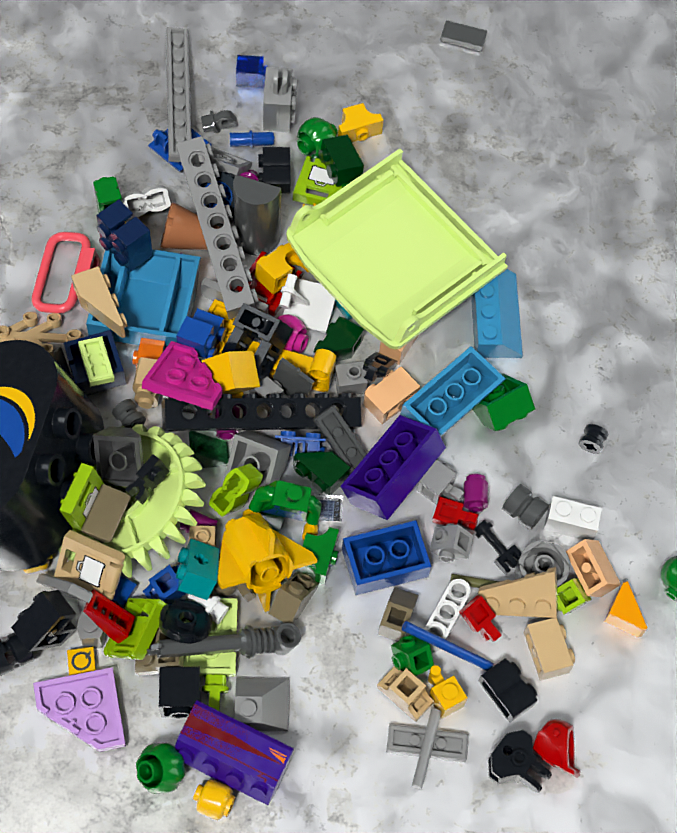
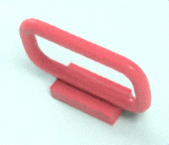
M58 232L49 238L32 293V304L38 311L44 313H65L75 306L78 299L72 283L68 299L65 303L50 304L41 301L57 243L61 241L81 243L82 247L74 274L100 266L101 260L96 249L91 248V242L84 234Z

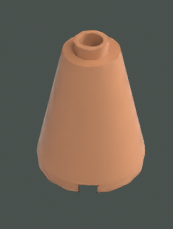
M172 203L166 219L160 247L165 249L208 250L197 214L177 203ZM215 224L212 228L219 229L221 227Z

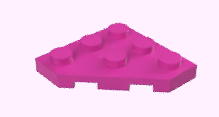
M173 341L169 343L142 380V389L209 410H213L222 397V387L219 383L214 382L212 373L206 364L200 362L195 348Z

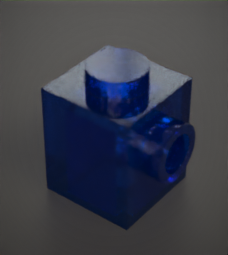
M237 55L236 86L262 88L266 67H268L264 66V56Z

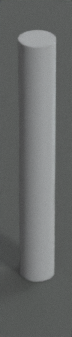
M431 709L412 782V787L416 789H422L441 716V711L438 709Z

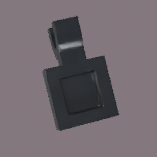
M153 454L137 471L138 479L131 483L125 491L132 497L140 491L135 498L143 505L149 496L148 488L153 491L170 471Z

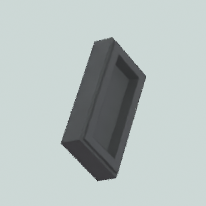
M446 20L440 41L482 52L487 30Z

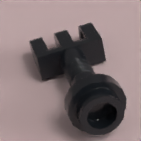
M484 520L474 528L475 535L478 539L483 536L494 547L500 556L494 563L504 574H508L510 568L505 562L510 567L515 568L517 561L512 556L519 560L522 553L515 544L507 549L490 530L493 524L491 522L487 523Z

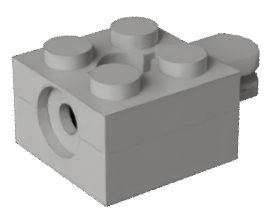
M266 67L263 131L290 132V123H295L297 78H293V69Z

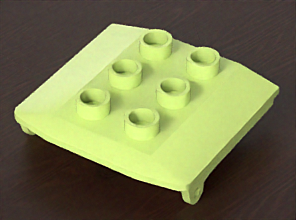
M401 149L392 153L320 204L312 207L305 205L300 208L286 232L288 242L305 268L361 327L391 349L402 348L504 272L508 267L505 264L507 255L503 252L497 256L402 160L403 151Z

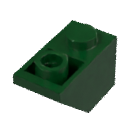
M339 316L335 323H330L326 330L327 336L323 341H318L314 348V353L318 349H327L336 355V361L350 359L363 341L364 328Z
M333 452L296 453L293 456L295 472L300 477L309 479L318 492H324L329 497L350 475V466Z

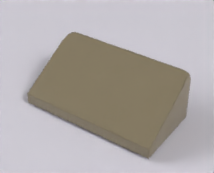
M102 484L81 528V532L101 543L110 542L131 496Z

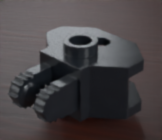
M525 730L507 733L488 759L489 778L496 784L515 781L519 784L521 781L528 788L539 793L542 786L537 780L528 775L527 771L532 769L539 776L548 780L552 774L544 765L536 760L537 756L533 753L532 736Z

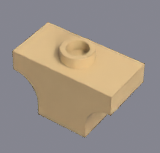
M394 666L377 684V688L415 722L434 703V700L426 692V685L407 668L401 671Z

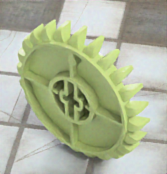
M136 424L132 429L141 436L143 463L145 464L154 454L170 472L153 491L148 488L149 496L143 505L135 498L140 491L133 497L131 496L112 540L108 543H101L125 554L122 572L128 578L132 577V558H135L147 571L152 570L148 553L152 548L160 556L168 560L170 553L163 539L167 536L180 544H184L186 540L175 525L177 522L196 526L198 523L185 509V505L204 506V502L193 491L188 490L206 487V483L201 477L191 473L203 469L195 458L189 457L195 453L187 444L181 443L183 441L178 435L172 432L166 433L161 427L157 426L147 430L143 424ZM107 485L117 490H120L124 493H127L125 491L127 487L125 486ZM86 534V535H83V536L88 537V538H90V539H92V540H95L94 538L88 536L87 534ZM69 552L68 561H74L75 552Z

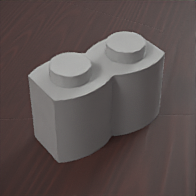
M78 599L81 615L78 619L77 629L83 647L103 648L106 642V633L83 612L86 602ZM94 602L93 608L97 609L98 604Z

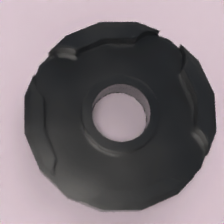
M176 600L174 604L169 605L168 603L161 610L159 627L163 634L171 640L187 644L197 643L208 637L212 628V616L210 613L208 615L205 607L191 600ZM186 619L189 620L190 623H185L181 620Z

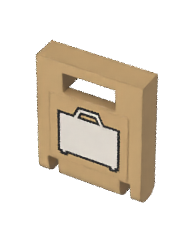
M69 530L63 539L54 577L74 583L90 592L95 589L112 600L124 565L122 563L125 560V554ZM69 552H75L74 561L69 560L67 562Z

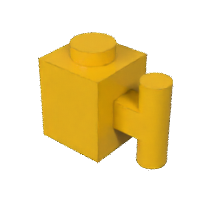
M437 665L432 666L428 675V682L433 684L434 687L431 688L429 696L434 700L433 705L435 709L441 711L440 717L443 719L463 708L468 698L455 676L444 680L441 675V668Z

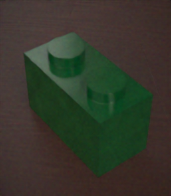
M348 135L322 139L319 159L321 163L325 164L328 177L332 178L336 187L351 182L363 174L364 164Z

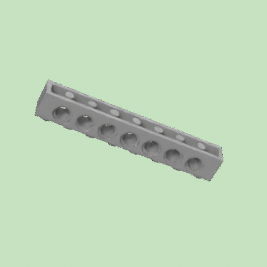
M203 136L176 143L227 315L229 319L236 318L243 303L256 308L255 303H258L259 300L255 288L250 290L248 282L252 281L249 268H244L242 261L246 260L242 246L237 247L235 242L236 239H239L236 226H231L229 219L233 218L229 204L224 205L222 198H226L223 184H217L216 178L220 177L216 163L211 164L210 158L214 157L210 143L205 144ZM198 162L204 163L200 167L194 166ZM203 183H210L207 187H201ZM210 203H216V204H217V205H216L215 207H213V208H208V207H206V206H207L208 204H210ZM215 224H223L219 229L212 228ZM223 244L230 245L226 250L219 249ZM229 265L236 266V269L233 271L225 270ZM236 286L243 287L242 291L237 293L233 292L232 289Z

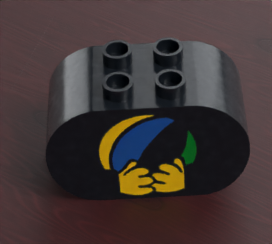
M25 340L0 342V571H19L35 566L50 557L62 546L64 536L73 528L60 512L62 505L60 502L62 499H65L74 480L73 474L78 471L81 463L93 467L96 464L93 435L104 429L102 415L91 399L47 350L36 343Z

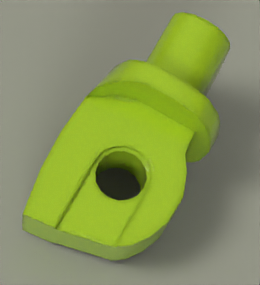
M207 674L205 676V685L201 686L202 691L209 693V706L220 711L221 693L229 692V687L226 686L227 676Z

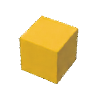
M253 351L225 352L202 360L211 371L214 382L219 383L222 387V394L235 395L260 387Z

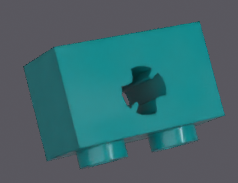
M190 539L186 548H181L177 560L181 564L176 573V579H179L178 591L208 600L217 583L220 548L194 539Z

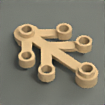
M26 312L23 315V320L12 326H0V342L10 340L30 341L43 347L52 357L54 356L53 346L48 343L43 344L42 342L64 343L84 337L81 331L77 329L69 330L67 334L45 333L62 325L61 315L58 313L49 314L47 321L36 326L38 324V317L35 312ZM27 327H34L26 332H20Z

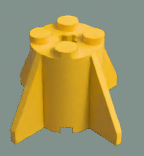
M254 513L239 519H231L225 524L226 530L222 537L217 583L221 589L245 583L249 590L253 589L258 594L262 607L266 612L270 609L271 592L282 586L280 582L285 577L289 579L294 569L316 564L317 558L313 552L273 530L261 513Z

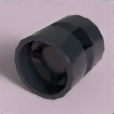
M15 632L9 634L6 641L0 639V676L13 671L16 664L23 666L35 660L32 652L26 649ZM11 650L13 655L5 657V653Z

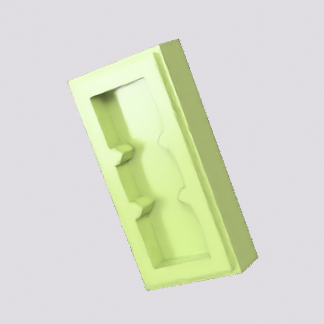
M102 336L78 341V347L90 387L114 382V374Z

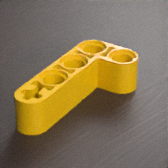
M253 341L247 351H253L255 354L260 343ZM283 349L269 373V378H273L279 361L283 357L296 368L299 367L303 373L315 381L312 390L326 392L329 390L335 372L337 357L327 349L316 350L314 358Z

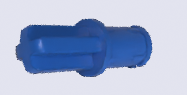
M252 130L245 133L230 132V147L250 146L253 148V146L274 144L273 132H252Z

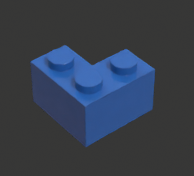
M197 308L193 318L186 316L176 335L177 343L195 348L198 353V359L202 363V360L216 356V346L219 341L222 342L224 340L227 329L224 328V318Z

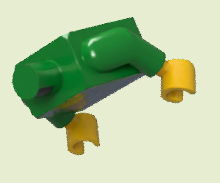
M276 480L266 486L259 487L255 491L249 504V509L243 511L242 517L264 512L307 522L304 525L302 539L304 540L306 533L318 536L319 527L317 524L319 523L321 502L311 495L312 488Z

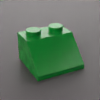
M501 374L506 378L505 381L472 409L482 424L494 431L507 428L508 424L525 418L528 413L535 410L528 385L505 374Z

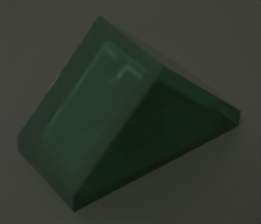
M193 430L188 432L189 446L195 453L190 457L195 458L202 468L228 465V442Z

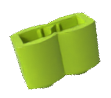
M251 463L234 468L226 475L223 486L212 494L209 505L221 517L240 510L246 504L249 493L259 487L263 474Z

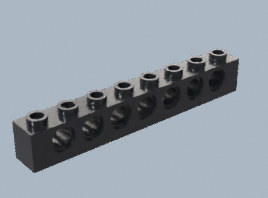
M303 393L290 394L291 398H281V394H266V398H257V394H243L242 398H232V394H222V397L215 406L219 411L217 419L209 417L206 408L168 397V399H164L161 402L162 429L164 431L318 429L312 420L313 418L309 417L305 412L307 405L314 407V417L329 406L335 405L350 429H357L362 427L361 397H353V393H340L338 397L329 398L328 393L314 394L315 398H305ZM259 405L267 409L266 418L258 416L257 407ZM283 405L291 409L290 418L282 415L281 408ZM184 406H189L193 409L194 417L192 419H187L183 416L182 409ZM233 406L242 408V418L234 417L232 414Z

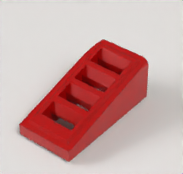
M93 589L91 591L93 596L89 603L86 602L83 612L113 641L119 644L129 637L135 616ZM94 602L98 604L97 609L93 608Z

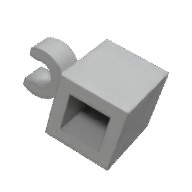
M438 460L433 463L418 482L417 491L436 505L440 497L445 496L447 499L461 502L464 495L461 489L452 486L456 478L453 468Z

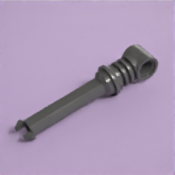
M292 623L258 629L248 625L241 629L238 634L208 636L204 640L192 644L179 643L171 639L158 640L156 644L151 645V649H147V655L156 656L157 654L158 658L240 652L243 656L246 655L248 659L253 658L259 653L285 655L299 644L301 633L298 627ZM281 635L288 638L289 644L282 641Z

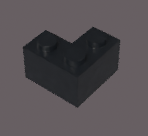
M59 590L41 591L33 598L34 602L31 606L18 615V620L11 627L29 652L61 646L76 630V627L71 622L76 612Z

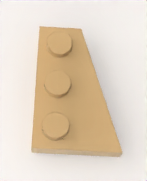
M556 567L549 568L546 572L539 574L530 573L520 579L512 581L508 579L481 586L478 594L484 598L495 615L557 618Z

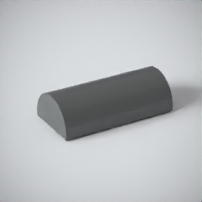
M235 175L233 181L234 225L239 239L235 240L238 247L242 246L243 252L249 255L259 256L262 251L268 254L280 242L281 188Z

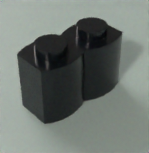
M263 147V154H258V168H263V172L259 173V181L280 187L281 193H290V147Z
M505 658L482 674L478 681L504 717L511 723L533 707L538 700L535 688L530 683L526 684L521 679L519 667L514 662H509Z

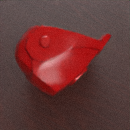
M551 719L537 733L533 743V750L551 766L557 767L565 773L578 778L581 771L575 768L574 727L564 720Z

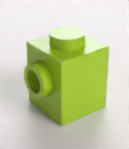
M578 578L571 579L557 588L558 610L562 611L563 614L571 613L592 600L590 596L586 595Z

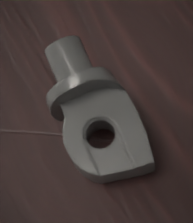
M229 110L220 111L217 114L210 111L209 115L201 116L204 132L214 130V133H219L221 129L237 125L236 116Z

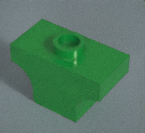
M329 527L326 533L319 536L306 533L302 547L313 552L317 558L316 564L305 567L313 571L316 582L324 585L330 565L335 566L339 551L335 550L339 535L338 529Z

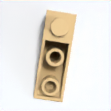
M98 266L71 275L73 288L81 307L121 338L126 337L124 328L128 327L124 314H119L117 311L119 303L115 293L110 294L108 288L111 285L107 274L102 275Z

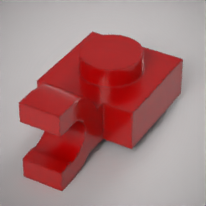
M440 497L432 522L443 526L447 524L458 525L460 523L465 528L475 531L474 528L477 526L479 514L463 511V503Z
M481 595L474 597L459 611L472 631H480L485 641L491 639L492 642H495L502 636L491 622L496 615Z

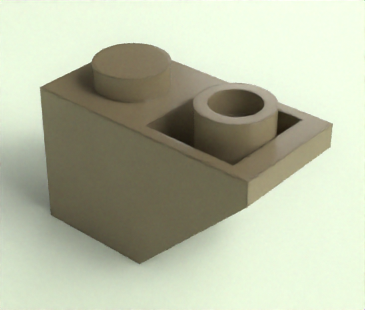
M297 571L279 588L268 614L284 623L293 624L303 612L320 583L314 581L310 575Z
M394 587L383 614L378 635L400 641L406 634V632L402 631V625L405 621L410 622L419 595Z

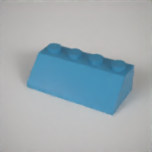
M506 269L471 296L474 349L483 358L523 357L517 278L515 273Z
M470 346L402 405L400 415L436 428L441 437L503 383L506 378Z

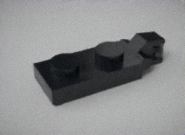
M378 352L373 353L366 358L363 365V370L367 371L364 378L374 382L376 377H386L391 370L395 369L397 360Z

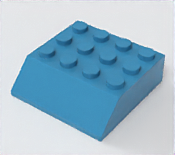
M152 249L153 256L130 272L125 265L120 266L110 250H105L100 271L102 275L107 274L111 285L108 288L110 294L115 293L119 303L117 311L119 314H124L128 327L124 328L126 337L121 338L89 313L86 323L88 335L111 330L114 342L140 345L141 338L165 341L166 347L171 341L177 342L176 335L186 316L191 317L197 293L201 258Z

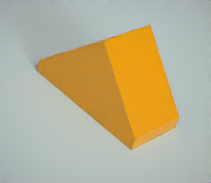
M627 581L618 590L604 622L638 638L643 636L647 630V625Z

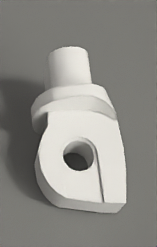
M190 594L188 595L189 600L205 607V611L208 615L209 613L211 614L212 621L216 624L222 621L229 610V607L223 604L218 596L205 600Z

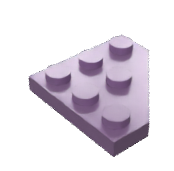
M113 667L33 683L38 712L98 752L126 747Z

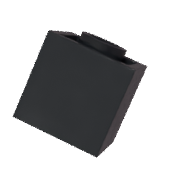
M159 667V711L161 717L188 718L195 702H201L200 667Z

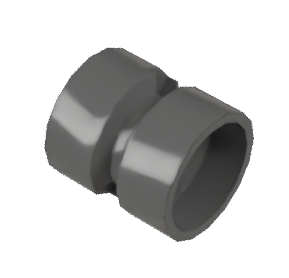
M520 484L508 497L502 510L513 518L518 516L519 523L532 530L547 511L549 504L539 497H531L532 492Z

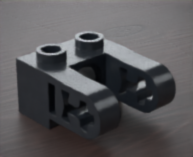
M243 303L233 322L235 327L222 353L247 351L255 338L261 340L254 358L258 378L264 379L271 372L294 329L281 320Z

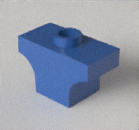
M168 565L148 579L150 584L143 590L148 599H160L170 605L187 594L178 591L179 579H176V573L179 565Z

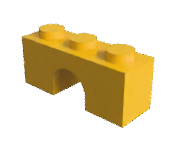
M288 242L277 247L269 255L262 256L256 262L255 278L272 294H275L285 286L288 274H292L293 268L290 265H298L307 272L309 271Z

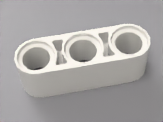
M455 579L450 582L429 619L425 630L437 633L445 640L448 639L461 615L459 611L467 604L471 592L470 586L465 580ZM452 591H461L464 597L457 598L452 594ZM443 611L449 612L452 618L444 619L440 613ZM430 644L431 652L441 650Z

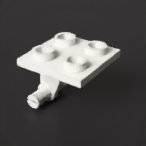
M288 274L285 286L281 289L283 294L279 304L280 307L284 308L283 315H293L300 319L307 329L326 333L336 299L320 283L298 279L296 275Z

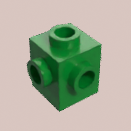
M404 636L400 641L391 645L393 653L392 662L398 670L404 671L407 668L414 676H418L434 666L430 644L415 636Z

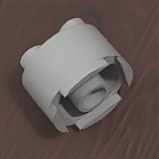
M535 541L529 544L520 555L514 572L515 579L523 578L530 573L539 574L547 571L549 568L556 567L558 588L565 583L569 575L570 560L567 553L559 545Z

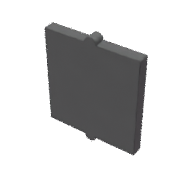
M283 357L279 361L272 380H277L282 385L286 395L303 393L305 398H308L315 382L303 373L299 367L296 368Z

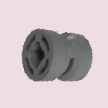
M131 399L120 402L112 411L115 419L121 421V426L125 428H132L136 424H144L146 421L142 412L136 410V404Z

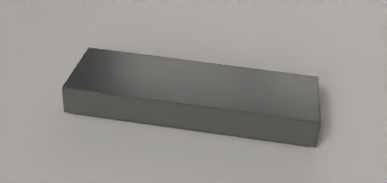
M331 405L312 420L335 454L350 466L351 474L367 453L336 407Z

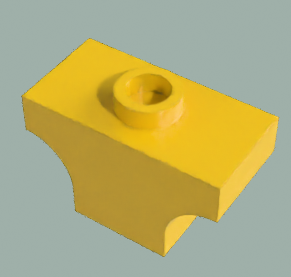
M364 103L342 109V124L338 126V136L348 135L351 142L382 134L383 118L381 114L370 113Z

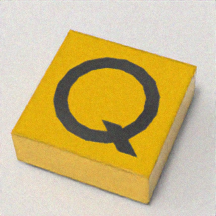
M94 647L67 650L69 676L96 671Z

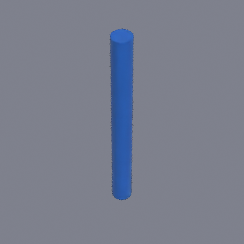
M405 621L402 625V631L481 669L488 671L494 665L493 662L408 621Z

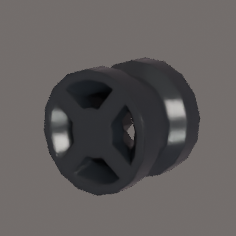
M588 424L584 430L585 436L581 437L579 441V446L589 453L599 454L604 447L602 443L606 441L609 434L601 426Z

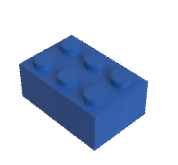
M417 520L343 538L342 553L355 596L429 577L431 564Z

